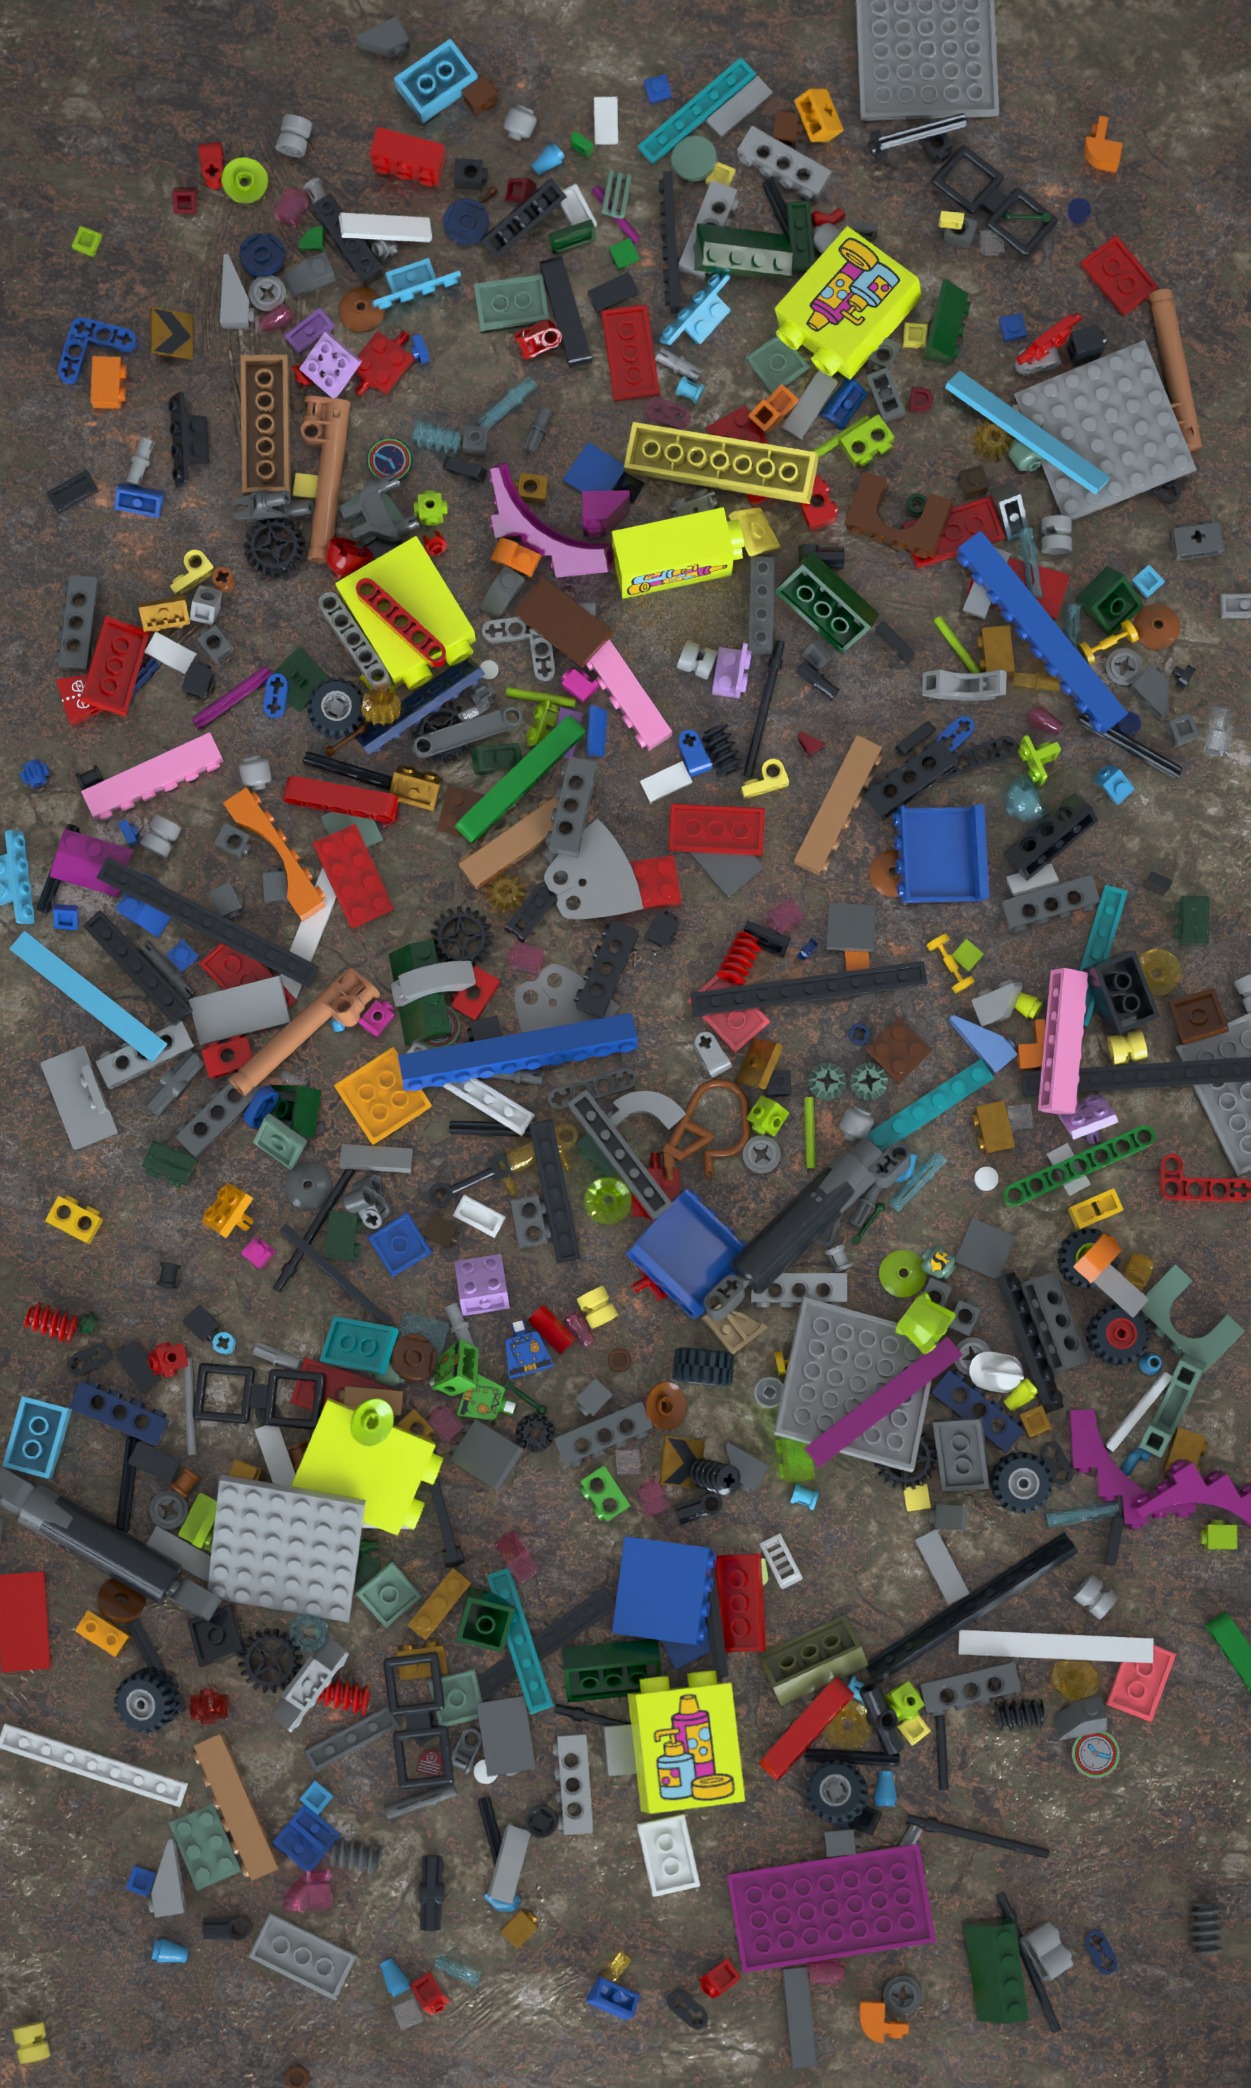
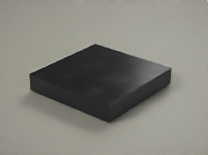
M229 1604L216 1609L209 1622L200 1617L187 1621L200 1667H205L245 1651L233 1605Z

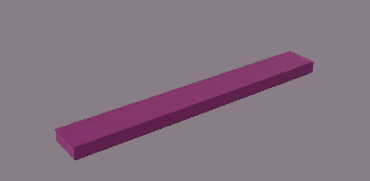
M946 1337L932 1351L919 1358L807 1445L804 1450L820 1468L961 1358L963 1354L950 1338Z

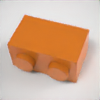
M92 356L90 402L93 408L121 409L122 401L126 400V388L122 387L123 379L127 378V366L123 365L121 357Z

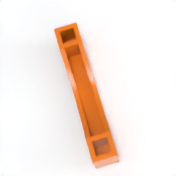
M246 787L223 802L238 827L262 836L280 854L287 872V899L303 922L326 907L323 901L326 896L319 886L314 888L310 882L313 877L306 867L301 869L297 863L301 859L293 848L290 850L287 848L285 842L288 840L281 829L277 831L274 829L272 823L275 821L268 810L263 812L259 804L262 801L256 792L250 793Z

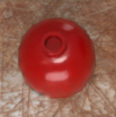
M334 537L333 540L330 539L325 556L329 568L335 572L334 575L339 579H343L371 563L374 557L373 552L364 545L362 549L356 547V543L353 540L344 537Z

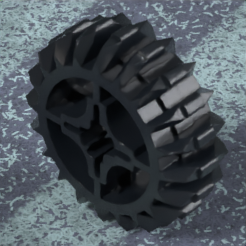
M277 517L274 522L267 518V523L264 525L262 521L258 520V529L254 526L250 527L253 535H245L246 539L250 542L243 543V547L248 549L244 552V556L250 558L247 561L249 566L255 565L253 568L255 573L262 569V577H266L268 572H270L271 579H275L276 573H279L280 578L283 579L284 571L292 575V566L295 569L300 568L296 561L303 562L305 560L304 556L301 555V553L307 552L306 547L301 546L306 543L305 538L301 537L303 532L301 529L296 530V523L289 525L287 518L282 523L279 522L280 519ZM275 531L286 533L292 539H280L276 536ZM268 533L267 541L256 548L262 536ZM273 538H274L275 543L278 545V547H277V550H278V551H277V555H278V557H276L275 552H273V550H272V548H273V546H272V545H273L272 539H273ZM290 548H293L290 557L282 562L283 554L290 551ZM258 556H270L274 559L275 564L265 563Z
M449 702L448 708H444L443 703L438 711L427 714L420 722L421 724L413 726V729L419 732L413 733L412 737L416 739L419 736L425 735L426 728L434 732L454 725L456 720L459 723L467 721L469 713L466 711L460 715L462 711L461 706H457L453 710L452 702ZM438 717H450L443 723L431 722ZM417 743V748L422 747L420 752L429 751L427 743ZM466 744L427 757L426 760L431 761L435 757V764L439 765L440 760L444 759V764L449 765L448 758H452L453 762L457 763L456 755L459 754L464 759L466 755L463 749L471 751L472 747Z
M457 906L458 913L453 914V910L450 908L448 909L450 915L448 918L443 913L440 914L443 923L435 920L434 925L439 930L431 929V934L437 936L432 938L434 943L438 944L435 946L436 953L441 951L437 959L440 961L446 957L445 962L471 961L474 968L476 965L475 959H478L481 963L484 962V958L481 956L482 953L487 956L490 955V951L485 947H493V942L487 939L493 938L494 933L486 931L490 930L492 926L490 923L483 925L487 920L486 916L477 919L480 913L478 910L474 911L473 915H470V907H467L465 913H462L461 906ZM464 920L474 923L481 933L466 930ZM457 921L456 931L443 936L446 928L451 923ZM461 927L465 937H468V940L465 939V943H463L464 949H462L460 941L456 939V936L459 937L461 933ZM481 940L478 949L472 954L467 955L469 944ZM449 943V945L458 946L460 956L448 952L443 944Z
M926 1432L921 1434L919 1442L925 1455H917L918 1459L916 1460V1462L924 1463V1466L914 1477L908 1478V1471L901 1469V1477H898L889 1470L887 1465L874 1464V1468L882 1466L883 1470L877 1474L879 1477L884 1474L888 1476L884 1480L885 1484H888L892 1479L894 1480L892 1488L896 1489L900 1482L902 1483L901 1489L903 1491L906 1490L907 1483H910L911 1489L914 1490L916 1489L915 1481H918L919 1485L923 1486L925 1484L922 1480L923 1476L928 1480L932 1478L927 1473V1470L936 1471V1467L931 1466L930 1462H938V1458L931 1457L930 1453H935L937 1450L936 1448H928V1445L933 1443L932 1439L926 1442L923 1440L927 1436Z
M265 1628V1636H262V1633L258 1630L255 1632L257 1640L252 1636L247 1638L251 1645L249 1646L244 1643L247 1653L240 1652L238 1656L245 1658V1662H239L238 1666H246L247 1670L242 1671L240 1674L241 1676L250 1675V1678L246 1680L247 1684H250L253 1680L256 1681L253 1687L254 1690H257L261 1684L263 1685L262 1693H267L268 1686H271V1691L274 1694L277 1693L276 1685H279L282 1691L286 1690L284 1682L286 1681L290 1684L292 1681L291 1675L295 1677L298 1673L294 1671L295 1668L301 1669L303 1667V1664L296 1663V1659H303L304 1656L303 1654H295V1651L300 1650L301 1646L292 1647L291 1644L295 1642L296 1638L292 1637L287 1641V1631H284L280 1637L278 1636L279 1628L274 1629L273 1635L270 1634L269 1628ZM273 1640L282 1645L277 1650L271 1652L260 1643ZM254 1649L261 1657V1664L255 1671L251 1662ZM288 1650L290 1667L286 1672L281 1665L280 1659ZM280 1652L276 1656L277 1660L275 1662L277 1663L275 1667L274 1665H269L262 1669L266 1664V1655L273 1656ZM266 1670H273L276 1674L278 1673L281 1679L268 1681L259 1676Z

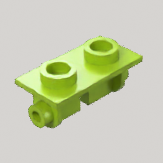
M543 701L535 707L533 712L535 719L526 734V739L528 740L526 747L538 745L551 732L545 728L546 725L555 727L559 715V706L550 704V701Z

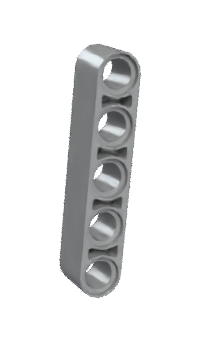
M333 592L324 593L319 599V606L325 619L372 689L377 692L386 691L391 685V678L386 667L340 598ZM336 604L332 609H326L328 605ZM343 621L348 622L343 627L338 626ZM355 639H359V640H360V641H359L357 644H355V645H351V644H350V643H351L353 640H355ZM366 657H371V658H372V659H371L369 662H367V663H363V662H362L363 659L366 658ZM378 675H383V676H384V677H383L381 680H379V681H375V680H374L375 677L378 676Z

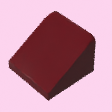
M509 178L505 201L521 204L536 191L537 184L530 178Z
M174 187L173 213L197 214V187Z
M803 732L798 733L797 740L808 757L824 749L825 743Z

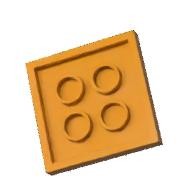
M394 1047L334 1085L372 1145H375L433 1107L422 1089L418 1091H404L398 1060L399 1054Z

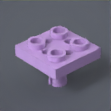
M324 332L299 369L330 397L337 398L362 360L330 332Z
M1101 1093L1088 1096L1085 1100L1077 1102L1074 1114L1058 1115L1073 1139L1086 1135L1088 1144H1095L1094 1137H1096L1097 1142L1101 1141L1099 1129L1118 1122L1116 1114Z

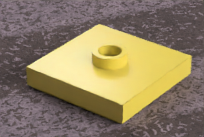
M760 507L734 511L728 515L731 521L739 520L744 547L749 556L775 552L781 548Z

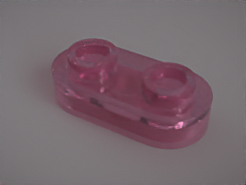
M660 397L650 399L646 405V415L649 420L679 430L685 429L690 424L691 413L684 405ZM659 408L662 412L655 414L653 410ZM681 415L684 419L678 422L675 420V417Z

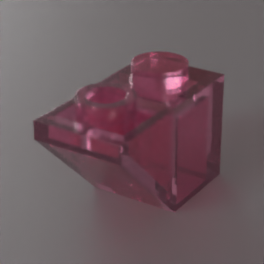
M514 1530L494 1543L519 1584L540 1571Z
M331 1870L306 1871L284 1893V1912L333 1908Z

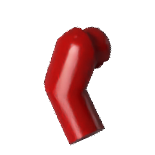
M837 208L831 214L820 211H813L811 213V221L816 227H821L825 223H831L835 226L846 217L841 208Z

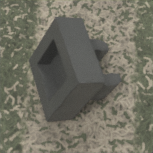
M818 639L813 641L802 654L817 672L827 664L834 654L833 649L828 651L825 648V640L819 641Z

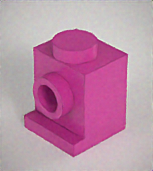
M569 668L561 678L563 680L562 688L583 705L599 688V683L596 680L591 683V678L582 670L578 673L575 669Z
M376 1000L358 1023L379 1039L396 1017L392 1013L394 1008L384 1000L381 1003ZM379 1012L382 1014V1019L376 1021L374 1020V1014Z
M257 1237L249 1242L241 1254L262 1270L277 1251Z

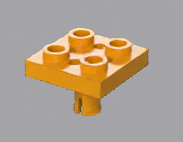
M227 1182L218 1192L217 1199L213 1205L205 1211L201 1222L225 1238L228 1237L235 1225L247 1231L250 1226L243 1221L245 1220L252 1225L253 1218L244 1212L253 1198Z

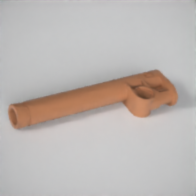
M1161 289L1150 293L1149 297L1170 404L1189 452L1202 448L1175 305L1174 301H1172V290Z
M306 396L304 398V402L307 403L306 416H303L300 428L302 439L309 446L322 447L308 559L313 562L327 563L326 549L330 539L333 540L335 533L351 403L338 398ZM309 429H316L318 431L314 437L306 436V432Z
M349 967L245 1063L237 1073L229 1078L230 1083L240 1094L246 1096L252 1088H255L330 1017H333L345 1027L354 1026L360 1020V1013L365 1009V1005L374 997L378 999L380 993L372 983Z

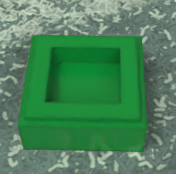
M574 131L570 136L571 147L589 158L594 152V144Z
M630 238L609 247L618 270L640 261Z

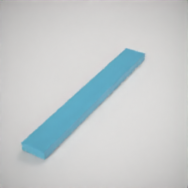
M959 371L947 382L945 387L947 390L1095 495L1108 482L1110 478L1108 475L963 372Z
M23 931L9 948L152 1063L167 1046L166 1042L27 932Z

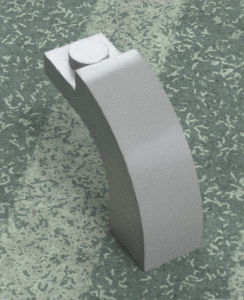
M939 669L923 672L922 696L956 701L995 699V696L1006 695L1007 671L996 670L977 674H961Z
M452 961L421 967L399 975V980L391 983L395 1006H405L429 994L445 991H463L476 984L471 961Z
M636 1091L614 1101L613 1106L618 1111L616 1113L611 1111L606 1116L616 1128L631 1115L638 1113L649 1114L655 1117L669 1132L686 1113L675 1101L663 1094L653 1091Z

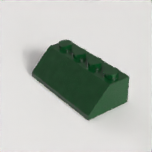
M697 224L694 271L784 281L791 276L793 253L786 234Z
M812 551L791 570L774 591L841 654L845 653L867 633L879 616V613Z
M433 939L411 943L389 953L394 982L399 980V975L438 964ZM444 992L429 994L405 1006H398L405 1045L452 1037Z
M657 1639L562 1648L567 1703L627 1697L629 1693L641 1692L640 1679L662 1676Z
M1006 1917L964 1924L977 2020L1001 2024L1029 2020L1016 1925L1013 1918Z

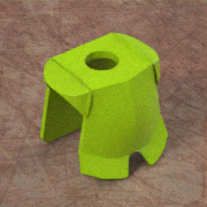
M925 1291L916 1296L915 1301L907 1312L897 1322L895 1333L906 1335L925 1355L936 1347V1343L946 1333L956 1314L932 1302Z

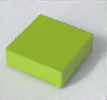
M80 225L71 247L94 257L103 236L101 233Z
M966 939L952 954V957L957 964L969 972L982 958L984 953Z

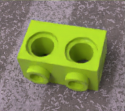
M878 414L841 438L839 447L854 468L858 465L863 467L873 460L872 456L878 452L883 454L892 447L894 435ZM875 432L881 433L884 438L880 441H876L871 437V435ZM860 445L864 448V452L860 454L855 453L852 447Z

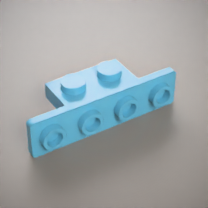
M429 258L385 273L392 294L372 301L371 305L373 308L379 307V310L392 306V301L400 299L401 302L413 299V294L421 291L423 295L436 290L435 286L444 284V287L458 283L457 279L460 278L461 273L457 271L436 279Z
M719 273L711 276L708 280V285L694 295L693 302L678 313V319L663 330V335L659 341L662 344L671 345L685 330L697 344H701L731 311L716 295L730 279V276Z
M7 830L5 831L7 854L0 856V905L13 902L16 923L33 924L35 922L24 833L22 831Z

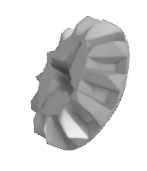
M275 276L258 277L249 288V298L256 309L258 308L264 312L275 311L279 306L283 305L286 298V289L283 282ZM261 289L266 291L271 289L274 299L270 297L263 299L264 294Z
M1122 648L1115 650L1109 655L1105 671L1109 676V680H1112L1117 685L1128 686L1133 684L1142 675L1143 662L1135 651ZM1128 659L1127 667L1130 668V671L1126 670L1121 676V668L1118 667V664L1122 665Z
M760 1135L751 1138L743 1149L744 1163L751 1171L759 1174L772 1171L780 1161V1148L776 1141L768 1136ZM768 1146L766 1156L770 1161L761 1159L755 1163L757 1153H755L753 1148L761 1151Z
M964 1339L956 1346L963 1356L954 1363L960 1372L970 1376L969 1366L971 1361L962 1359L969 1355V1347H971L975 1354L991 1352V1350L981 1339Z

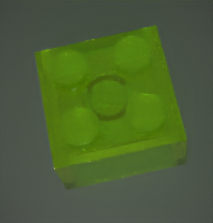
M779 1436V1440L775 1441L776 1455H781L782 1464L778 1465L779 1479H784V1483L815 1480L813 1460L804 1450L809 1444Z

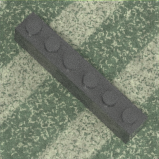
M587 1089L567 1103L569 1110L651 1219L654 1221L673 1206L671 1201Z

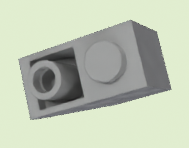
M1012 980L998 984L999 989L994 991L991 988L978 993V998L971 1000L981 1027L991 1026L1011 1017L1023 987L1021 982L1013 983Z

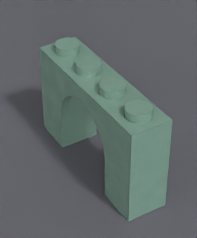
M1174 1264L1144 1294L1149 1301L1137 1314L1139 1316L1144 1314L1146 1319L1143 1321L1151 1323L1154 1326L1152 1331L1161 1339L1165 1337L1171 1343L1169 1347L1178 1356L1186 1353L1207 1363L1203 1372L1205 1373L1245 1331L1227 1314L1201 1338L1191 1339L1179 1334L1171 1323L1170 1308L1173 1301L1193 1280Z
M1186 1353L1180 1359L1170 1380L1171 1383L1166 1395L1141 1441L1140 1448L1159 1457L1163 1456L1207 1363Z

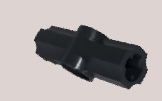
M879 1683L865 1684L860 1688L859 1695L867 1711L866 1721L869 1726L874 1727L886 1755L899 1753L904 1749L905 1743L897 1727V1714L890 1710Z
M422 1855L419 1904H421L420 1930L441 1931L442 1904H444V1882H442L444 1860L443 1856Z

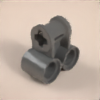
M372 1175L355 1182L352 1186L353 1191L346 1193L343 1201L350 1213L358 1212L363 1223L367 1227L375 1229L380 1227L383 1219L389 1215L390 1206L382 1196L384 1184L378 1175Z

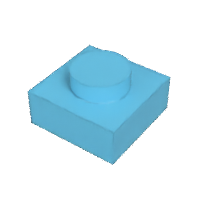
M1150 565L1144 568L1131 581L1146 599L1165 582Z

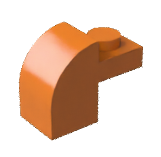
M1099 116L1097 124H1092L1090 137L1086 136L1083 146L1084 155L1087 161L1095 168L1116 172L1119 166L1123 143L1105 140L1109 117Z
M781 384L767 400L763 399L748 417L768 434L784 420V417L799 402V399Z
M500 537L490 560L502 567L506 565L513 571L516 570L532 577L541 555L520 546L514 541Z
M1038 1019L1033 1022L1034 1044H1020L1017 1046L1018 1071L1034 1070L1042 1067L1045 1019Z
M1103 1233L1073 1267L1092 1283L1122 1250L1113 1237Z
M859 1999V2021L864 2033L870 2039L878 2043H884V2033H887L889 2038H903V2034H909V2024L907 2021L885 2020L884 2000Z

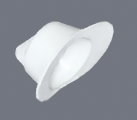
M982 1352L972 1359L969 1366V1375L972 1382L977 1387L985 1390L1010 1393L1024 1379V1370L1021 1362L1011 1355Z

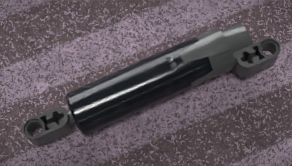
M863 1138L850 1152L841 1151L729 1261L730 1270L734 1275L725 1277L705 1297L704 1304L709 1318L714 1321L723 1320L742 1302L745 1297V1288L756 1294H762L873 1183L880 1188L890 1187L911 1165L908 1146L904 1143H894L882 1153L872 1142ZM897 1155L905 1156L903 1159L900 1160L895 1159ZM714 1304H721V1307L718 1309L711 1308Z
M0 1466V1498H2L0 1507L19 1517L18 1523L151 1601L161 1604L171 1593L170 1600L201 1619L210 1621L222 1600L184 1577L179 1582L178 1578L183 1569L182 1564L45 1484L40 1483L37 1486Z

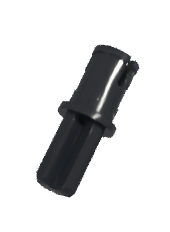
M803 662L798 667L796 673L812 685L813 690L816 688L829 698L830 701L840 691L839 688L824 678V674H819L807 663Z

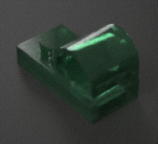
M519 743L477 746L470 751L475 775L490 774L500 769H511L522 760Z

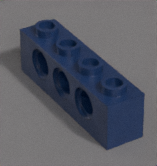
M948 1370L929 1394L960 1418L977 1417L973 1414L972 1407L975 1403L982 1404L985 1409L982 1415L984 1437L1002 1452L1007 1453L1025 1431L1021 1428L1023 1423L1013 1415L1007 1417L1002 1413L1004 1408L994 1400L988 1402L983 1398L985 1393L975 1385L972 1387L968 1386L964 1382L966 1378L958 1371L954 1370L952 1373ZM956 1388H961L965 1391L966 1397L964 1401L958 1402L954 1399L953 1392ZM994 1418H999L1003 1422L1004 1426L1000 1432H996L991 1428V1422Z
M88 1379L87 1383L80 1381L69 1405L70 1409L159 1447L171 1421L165 1418L166 1413L155 1408L150 1412L144 1409V1403L135 1399H131V1402L122 1399L123 1394L112 1389L108 1393L100 1390L101 1384ZM101 1395L105 1400V1404L101 1409H96L93 1405V1400L96 1396ZM119 1405L125 1406L127 1410L126 1416L122 1419H118L115 1416V1409ZM140 1415H146L149 1420L148 1425L141 1429L137 1425V1418Z

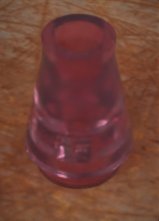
M279 304L265 316L258 319L263 332L289 326L290 322L294 321L293 314L287 304Z
M1035 705L1027 718V722L1031 724V727L1056 735L1059 734L1064 724L1043 706L1038 707Z
M578 1310L563 1320L565 1328L583 1347L588 1346L595 1340L584 1314H580Z

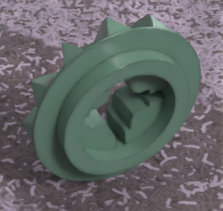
M830 1062L820 1063L809 1074V1088L817 1098L833 1100L839 1097L845 1089V1073L838 1065ZM827 1071H829L830 1079L838 1083L830 1084L827 1091H825V1084L817 1081V1079L825 1078Z
M863 1063L857 1066L851 1074V1089L860 1099L875 1100L881 1097L887 1089L888 1077L884 1069L876 1063ZM867 1072L871 1078L879 1079L872 1084V1091H870L867 1084H859V1082L866 1079Z

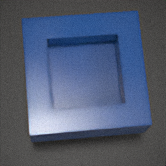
M666 74L644 79L649 104L672 99Z
M1022 313L999 318L1004 342L1027 337Z
M421 334L413 336V345L410 348L414 359L419 358L421 365L430 362L429 353Z
M127 819L119 822L118 825L128 845L131 848L138 845L137 837L140 834L135 824L130 825Z
M55 904L53 908L54 928L78 930V906Z
M183 939L166 954L169 960L182 973L200 958Z
M134 1865L126 1890L149 1897L157 1872Z

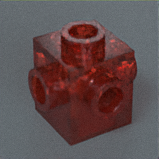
M214 1689L200 1690L199 1695H190L191 1720H200V1724H215L216 1719H228L227 1694H214Z

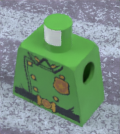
M459 1339L437 1358L435 1375L429 1379L430 1387L435 1391L440 1390L449 1396H455L476 1387L479 1348Z
M477 1374V1386L463 1393L457 1415L496 1421L499 1412L513 1415L516 1401L503 1398L506 1388Z

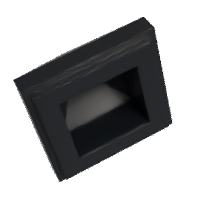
M624 472L614 491L630 490V502L634 504L645 483Z

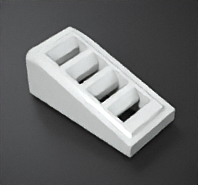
M781 1533L759 1544L781 1589L803 1579ZM779 1543L781 1544L782 1547L770 1553L768 1552L767 1549ZM785 1552L786 1556L773 1562V1557ZM788 1561L790 1562V1565L780 1570H777L776 1567ZM794 1570V1574L784 1579L781 1578L782 1575Z

